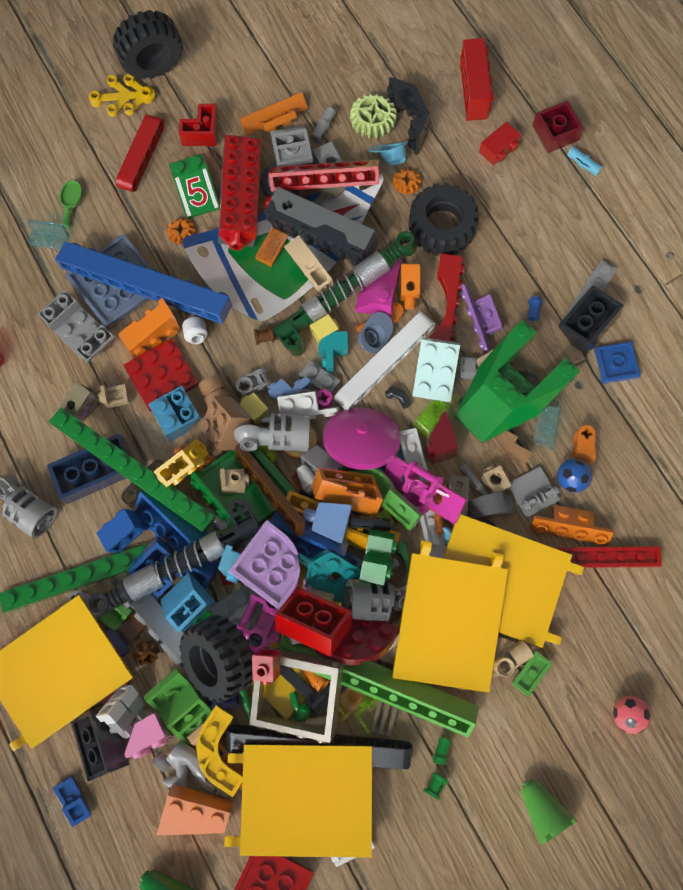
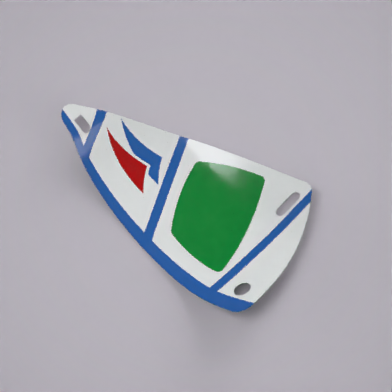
M380 173V184L373 185L365 190H360L359 186H347L340 196L334 199H325L320 206L362 224L371 203L383 183V175ZM321 192L303 198L313 202ZM264 212L257 214V233L254 247L233 250L226 244H217L218 228L184 237L182 241L183 247L193 266L206 284L215 292L226 293L234 309L257 321H265L278 314L313 287L284 248L285 245L294 239L288 236L272 267L256 260L255 256L272 229V225L267 221L268 218ZM307 245L326 272L339 260L331 252L324 253L318 249V246ZM198 247H205L209 255L207 257L200 256L197 251ZM256 298L263 309L262 314L256 312L251 299Z

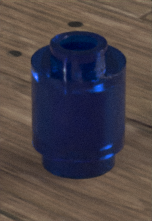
M112 628L105 632L121 658L130 652L128 643L118 629L113 630Z

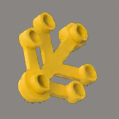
M126 74L123 78L125 84L136 90V92H130L118 82L116 76L109 75L106 79L108 85L114 87L120 93L101 94L98 91H92L89 94V101L93 107H100L104 101L119 100L115 105L110 104L107 106L108 115L114 117L123 108L125 114L131 116L143 103L150 104L154 101L155 91L148 86L142 87L134 80L133 76ZM131 99H136L132 104L128 103Z

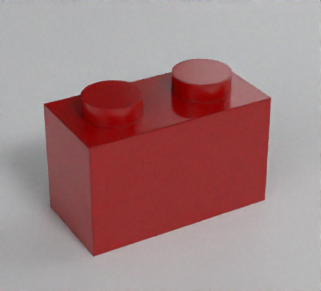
M505 122L481 142L479 153L494 166L496 163L502 162L508 153L514 152L519 147L521 134L508 122Z

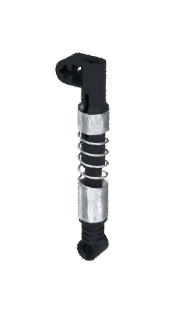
M234 499L228 506V511L234 525L222 531L217 530L199 539V543L194 541L191 547L184 546L183 551H175L172 557L165 556L164 565L156 561L155 565L152 563L123 578L117 584V587L114 586L112 589H108V592L104 591L93 594L88 600V609L93 614L108 615L115 607L123 605L124 602L132 603L164 587L163 580L167 577L173 582L171 575L178 573L183 577L182 574L189 570L192 572V568L198 565L202 567V563L208 560L212 562L223 556L226 545L235 547L254 537L260 526L250 506L243 499ZM241 507L242 512L245 516L251 514V516L237 522L238 520L242 519L240 514L237 512V508ZM103 599L104 607L99 610L97 604Z

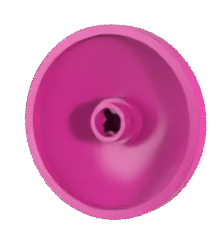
M350 408L336 413L328 420L323 432V443L327 453L338 463L353 469L368 470L384 466L395 458L400 448L401 434L396 423L387 415L369 408Z

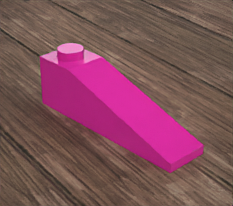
M403 256L401 260L398 259L397 263L394 261L395 264L390 271L376 279L369 286H363V290L358 294L355 312L366 314L383 312L391 317Z

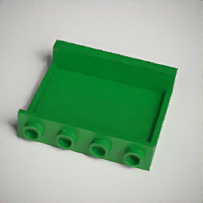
M258 447L254 451H249L285 497H287L289 490L296 493L292 485ZM235 450L228 451L197 474L195 472L191 473L190 483L192 487L202 493L206 504L213 506L217 517L220 520L224 519L228 524L227 527L234 525L228 511V506L231 501L237 498L246 501L258 524L276 511L250 477L249 486H246L245 493L221 494L220 469H243L235 459ZM237 508V512L242 517V519L238 520L237 522L251 516V514L245 516L242 512V508Z

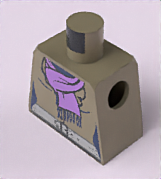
M75 382L60 407L84 422L101 402L96 392Z

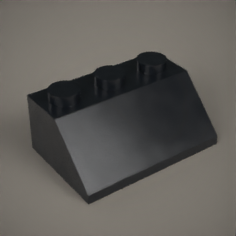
M592 285L560 322L558 327L572 346L588 355L621 316L624 305Z
M103 706L90 710L71 721L88 782L130 765L129 758L125 757L126 750L122 736L118 733H111L110 727L106 722H100L96 717Z

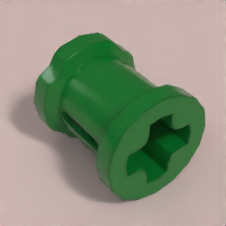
M433 771V777L427 788L425 787L423 791L439 801L441 792L450 781Z

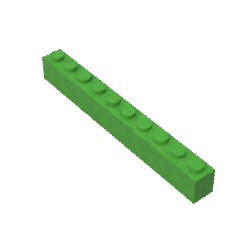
M285 635L282 636L278 649L325 658L316 654L315 649L305 644L291 645L288 636ZM369 660L360 662V665L344 664L341 684L468 738L476 725L479 706L422 682L392 678L393 670ZM312 672V673H315V674H317V675H320V676H322V677H324V678H327V679L331 680V676H330V675H325V674H320V673Z

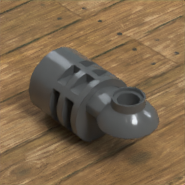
M349 579L344 589L343 607L352 611V619L389 621L392 608L400 612L403 611L407 582L393 586L388 581H385L384 585L357 579Z

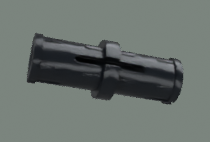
M351 515L349 525L350 528L367 529V531L372 529L390 532L391 519L377 518L373 515L368 517Z

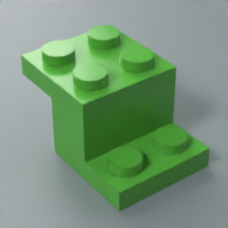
M177 668L143 696L146 702L159 713L166 728L189 746L192 744L187 737L199 728L213 711L201 693L196 690L194 685Z

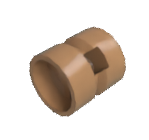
M211 376L201 381L198 385L202 395L205 397L204 400L207 407L213 396L229 397L228 392L224 389L225 385L221 376Z

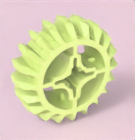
M370 93L368 97L363 94L362 99L358 98L357 103H353L350 110V121L357 134L361 133L362 137L368 135L369 139L371 136L377 139L378 135L384 137L385 133L389 134L390 129L394 128L397 118L394 103H389L390 98L385 99L384 95L379 97L378 93L372 96Z

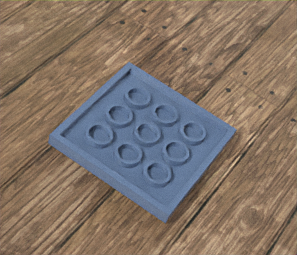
M124 233L98 251L99 253H108L114 258H122L131 264H140L146 269L153 270ZM70 271L65 274L66 278L107 330L150 300Z

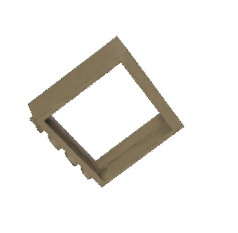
M268 646L262 647L261 649L280 650V665L331 676L326 726L322 728L261 714L264 684H261L260 681H254L250 725H254L259 729L276 730L280 734H293L301 739L311 738L319 743H330L336 735L344 664L303 653Z

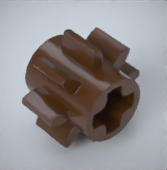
M142 640L135 646L137 652L133 653V656L141 666L143 664L151 665L158 659L156 653H159L160 650L153 640Z

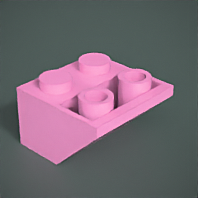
M154 713L135 723L125 751L126 758H141L151 752L150 748H159L169 743L168 738L172 737L173 734L166 728L159 713Z

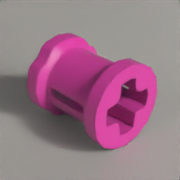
M326 389L319 390L316 394L318 409L331 408L333 405L331 392ZM322 398H325L327 402L323 403Z

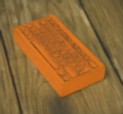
M272 228L255 256L256 260L272 267L287 241L288 235Z

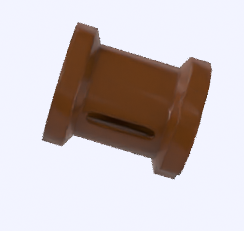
M269 326V329H254L256 345L268 341L275 342L272 326Z

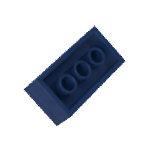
M120 433L107 438L108 441L132 457L128 445ZM85 448L47 465L59 498L66 504L126 479Z

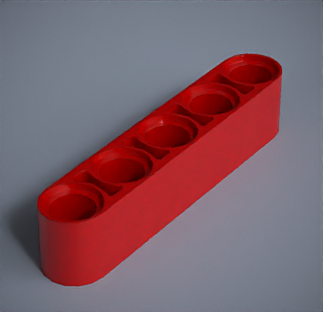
M149 114L144 116L116 177L117 188L130 192L137 190L164 130L165 121L163 118Z

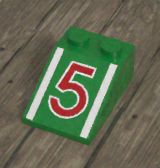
M203 154L169 163L187 219L219 210V202Z

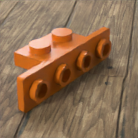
M299 92L243 116L239 120L245 135L260 129L271 132L276 130L277 126L281 124H291L293 119L297 118L296 114L307 110L308 107L303 93Z
M554 505L552 518L534 516L530 527L532 532L602 545H609L613 536L612 529L594 526L592 511Z

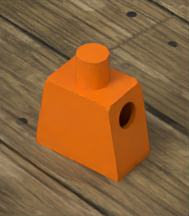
M401 264L400 301H404L405 310L416 309L415 301H419L420 264Z

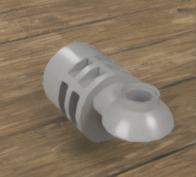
M270 413V429L260 428L255 425H242L237 427L233 434L235 440L240 444V448L245 451H254L258 445L269 446L268 450L308 452L310 416Z
M0 475V498L5 501L2 506L4 508L2 517L32 538H39L53 524L57 516V508L26 487L19 488V482L13 475Z

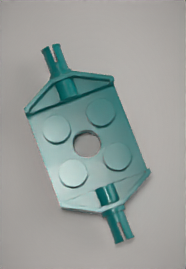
M329 550L321 551L313 558L310 557V559L301 553L298 554L299 562L307 568L306 586L310 585L317 590L334 594V600L341 603L343 607L346 582L349 579L360 580L361 569ZM333 572L341 574L337 580H332L329 576Z

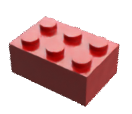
M300 587L294 590L275 614V630L330 657L347 635L352 625L351 610Z

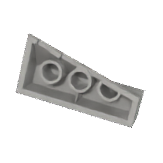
M151 593L132 603L124 602L126 608L134 609L136 612L134 617L144 626L147 625L149 627L147 629L149 634L156 641L159 640L161 642L160 646L178 666H184L180 658L181 652L179 651L180 640L184 631L178 633L165 618L162 604L159 602L161 597L158 598L154 593Z

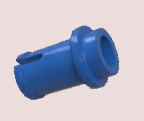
M532 296L528 300L529 313L527 319L538 321L540 319V306L543 304V301H541V297Z

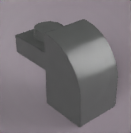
M503 492L487 494L468 501L470 516L475 520H486L494 516L515 513L510 494H503Z

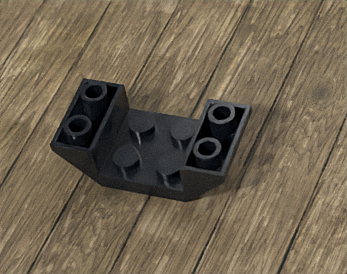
M391 77L389 78V85L387 87L388 97L386 99L390 98L389 103H394L397 113L406 110L407 115L412 118L410 120V128L408 129L409 139L407 141H409L408 146L410 150L413 149L415 155H417L428 133L430 112L416 85Z

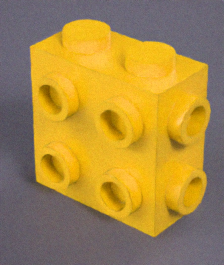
M196 438L157 468L154 473L157 475L158 480L166 487L171 483L176 485L206 462L203 458L209 453L205 445Z

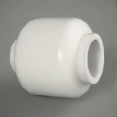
M192 316L183 322L182 329L187 342L196 345L202 343L207 338L208 332L204 319Z

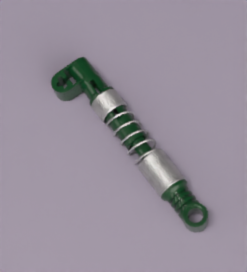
M408 231L399 233L394 241V245L391 243L390 247H386L387 250L379 249L371 254L370 257L368 256L367 259L352 268L353 275L349 277L345 273L346 280L342 282L337 279V283L332 286L329 285V288L325 291L321 290L319 296H314L299 306L298 311L275 326L273 331L289 353L293 356H300L305 352L306 344L299 335L300 331L328 315L327 312L331 313V309L335 306L339 307V303L342 301L347 302L349 296H355V288L363 290L362 284L367 287L390 271L395 264L394 261L397 263L398 259H402V256L413 255L417 250L413 234ZM293 338L296 345L294 346L289 339Z

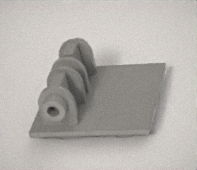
M541 467L510 482L512 485L510 491L526 518L560 500L557 495L559 490L556 486L552 487Z

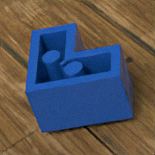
M157 536L129 565L128 572L133 574L152 563L155 565L156 561L164 564L165 556H172V549ZM169 577L163 580L164 587L153 592L158 598L173 583Z

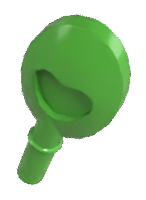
M75 180L66 182L61 188L59 195L60 203L65 208L62 226L65 228H69L71 215L73 214L72 210L79 204L82 198V187Z

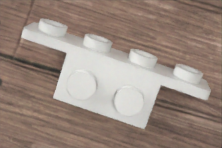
M316 391L277 397L280 414L309 415L310 419H314L318 414L329 417L334 416L335 412L339 411V407L318 409ZM270 417L262 418V423L268 422V425H270Z

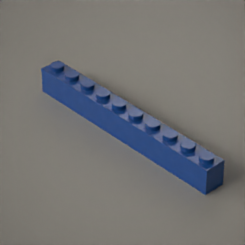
M65 241L55 258L61 269L157 302L163 298L165 303L171 307L221 324L224 323L232 307L229 296L224 292L218 293L206 286L200 287L191 281H182L173 275L167 276L158 270H149L140 264H131L125 259L114 258L108 253H99L93 248H84L75 242L69 243Z

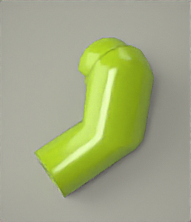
M258 445V448L271 463L276 460L277 454L275 450H268L269 446Z

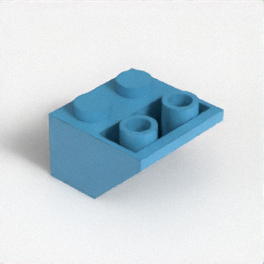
M182 386L148 404L170 442L187 433L200 419Z
M190 572L161 599L165 618L178 633L191 627L215 603L213 598Z

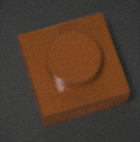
M296 470L285 477L296 490V493L303 489Z

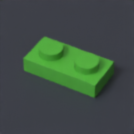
M537 651L533 652L534 657L525 663L511 683V685L527 697L532 694L553 664Z

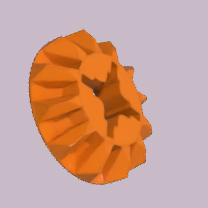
M409 168L405 170L400 169L393 178L394 188L399 193L406 195L415 193L421 186L420 174ZM407 176L410 180L408 186H406L405 178Z
M181 217L177 220L174 219L171 224L168 223L166 231L170 241L175 244H182L184 237L195 234V227L189 219ZM182 226L183 230L180 236L177 230Z

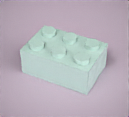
M422 337L413 397L451 402L460 343Z

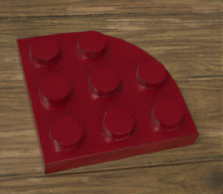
M352 619L351 629L331 657L315 650V653L345 665H360V662L375 661L385 655L391 648L399 634L400 627L385 621Z

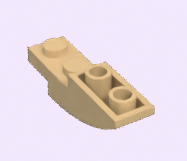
M299 235L284 246L319 294H321V290L325 291L329 288V285L335 284Z

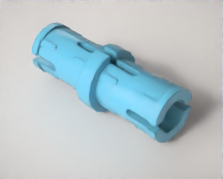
M575 146L567 154L568 157L579 164V167H584L594 176L602 168V166L590 158V155H585Z

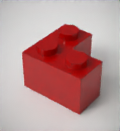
M198 104L197 119H180L179 137L182 146H217L219 115L216 104Z

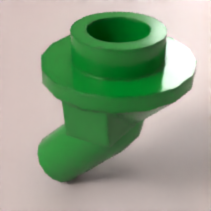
M297 692L290 693L289 696L293 708L292 714L295 716V720L297 722L307 720L311 714V707L309 704L300 705Z

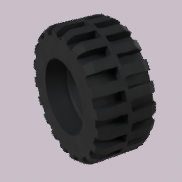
M139 11L136 15L128 16V19L123 20L120 23V27L116 28L113 36V48L122 68L127 74L135 78L146 79L149 77L152 79L158 75L162 76L166 71L169 72L173 66L175 67L182 56L183 42L173 20L160 11Z
M439 183L433 184L432 188L428 186L424 188L423 192H419L411 204L409 215V231L413 234L416 245L418 247L422 246L423 251L427 253L429 251L433 252L435 256H438V254L449 255V253L455 255L459 253V249H466L474 238L479 221V208L474 203L475 199L473 196H468V191L459 189L457 185L449 186V183H444V185H439ZM436 211H448L454 214L460 223L451 229H439L434 227L427 217Z
M214 615L184 631L179 646L180 658L184 664L183 668L187 672L190 682H193L196 690L202 692L204 697L209 698L211 701L224 702L251 685L253 682L252 655L254 652L249 646V640L244 637V632L237 628V624L229 621L226 617Z

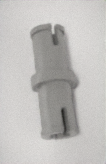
M326 107L321 119H318L316 122L317 126L310 136L315 142H320L325 131L329 129L330 122L336 114L333 108Z

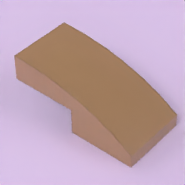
M508 431L497 436L510 454L526 464L532 452L515 444L518 436Z

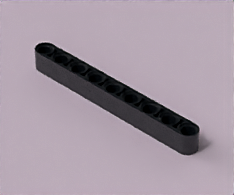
M247 725L228 726L225 749L228 752L240 754L244 752V745L372 746V767L409 769L413 745L403 740L336 734L330 743H319L315 739H301L293 734H280L276 730L259 729L256 726Z

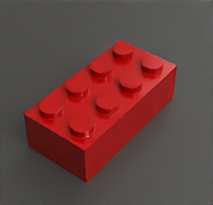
M484 38L463 39L460 70L466 121L487 120L488 112H491V101L494 99V92L490 90L492 76L488 74V71H490V61L486 58L488 56V46L485 45Z

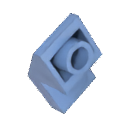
M305 376L303 379H298L293 384V388H291L281 378L278 382L275 381L270 385L268 390L269 397L272 400H277V397L298 394L304 389L309 390L312 387L311 380Z

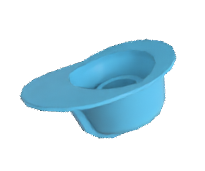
M409 141L377 145L369 148L368 151L379 152L384 162L390 165H397L406 161L405 144Z

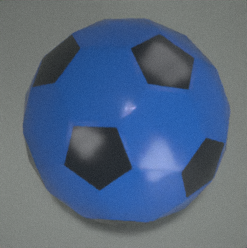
M579 458L565 460L557 471V480L562 488L574 493L587 489L593 478L592 469L589 464Z

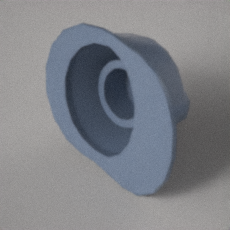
M376 312L368 318L358 335V341L362 350L365 349L369 353L376 354L386 345L393 332V322L387 314Z

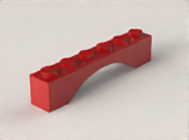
M440 255L437 279L445 293L446 314L440 326L428 338L454 341L455 331H452V325H456L457 314H454V310L459 307L460 297H457V291L461 292L462 280H459V277L463 275L465 264H462L461 256Z

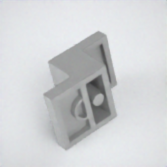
M304 125L270 132L277 167L313 163L308 134Z

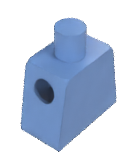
M319 502L317 510L305 508L302 518L313 522L312 531L343 544L352 505Z

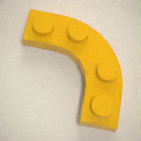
M216 705L199 732L196 745L199 766L206 778L233 797L243 782V775L228 766L221 759L219 741L234 716Z

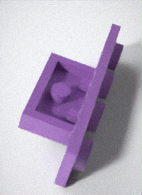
M464 283L461 285L463 290L461 291L462 298L465 302L467 301V312L474 321V324H472L476 334H479V346L488 353L492 350L488 336L504 329L493 296L489 294L475 301L470 287Z

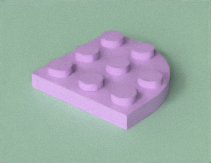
M266 520L228 572L274 607L280 609L294 590L299 578L298 552L288 536Z

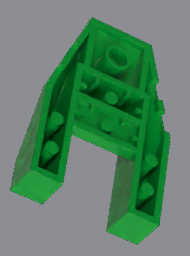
M523 320L506 335L481 363L454 416L481 443L497 437L530 419L536 418L580 372L579 369L565 358L535 388L510 366L509 363L533 341L537 333Z

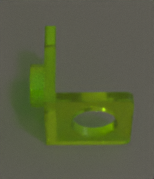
M367 699L358 706L360 710L355 713V716L368 735L371 732L359 714L379 701L377 699H374L372 702Z

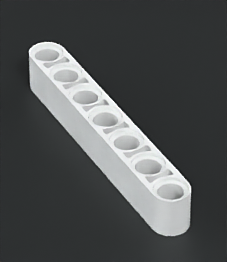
M422 311L419 312L338 391L334 400L345 410L354 408L421 342L422 337H426L432 331L436 323Z

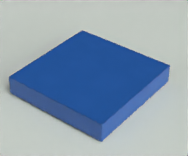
M632 341L594 348L602 384L640 378L641 375Z

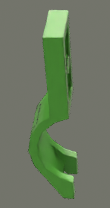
M378 468L348 470L350 472L373 475L383 498L381 505L409 531L414 529L423 513L394 489L391 479Z

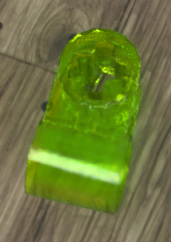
M440 400L433 401L416 418L412 426L424 436L429 437L442 413L446 412L445 404ZM434 408H435L436 410L440 408V409H441V412H440V413L437 412V413L435 414V413H434Z

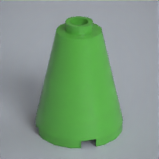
M530 779L521 785L523 790L520 793L541 845L577 822L575 817L538 780L534 782Z

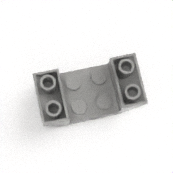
M65 289L37 314L59 338L87 363L115 338L102 324L100 325Z

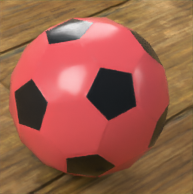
M627 695L617 700L613 707L614 722L622 731L628 734L641 733L651 723V710L642 698Z

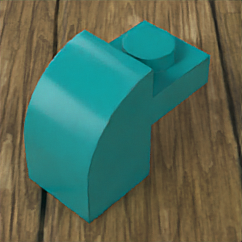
M347 331L332 332L319 342L318 354L319 357H322V367H326V371L330 374L334 373V356H348Z

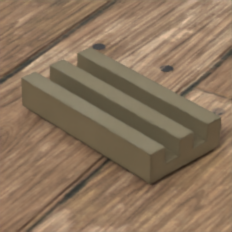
M378 701L370 731L390 737L398 708H393L388 729L384 731L390 705L386 704L380 728H375L382 706V701Z

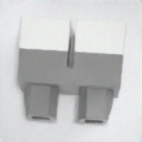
M132 685L119 687L108 700L109 702L96 715L100 722H106L110 727L111 733H118L123 738L131 737L133 726L130 723L132 721L137 723L147 716L143 710V706L146 703Z

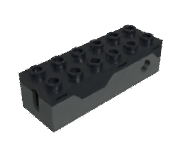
M279 187L265 201L264 213L272 228L280 232H287V235L291 238H296L299 235L305 244L318 246V249L322 252H331L342 261L344 259L350 261L353 266L367 259L368 256L370 257L379 244L375 230Z

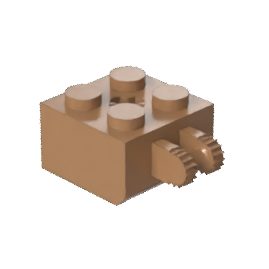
M213 396L201 424V430L207 436L205 445L208 449H211V453L214 456L220 455L223 452L222 450H235L236 445L239 443L235 440L234 430L239 426L248 425L251 419L232 397Z

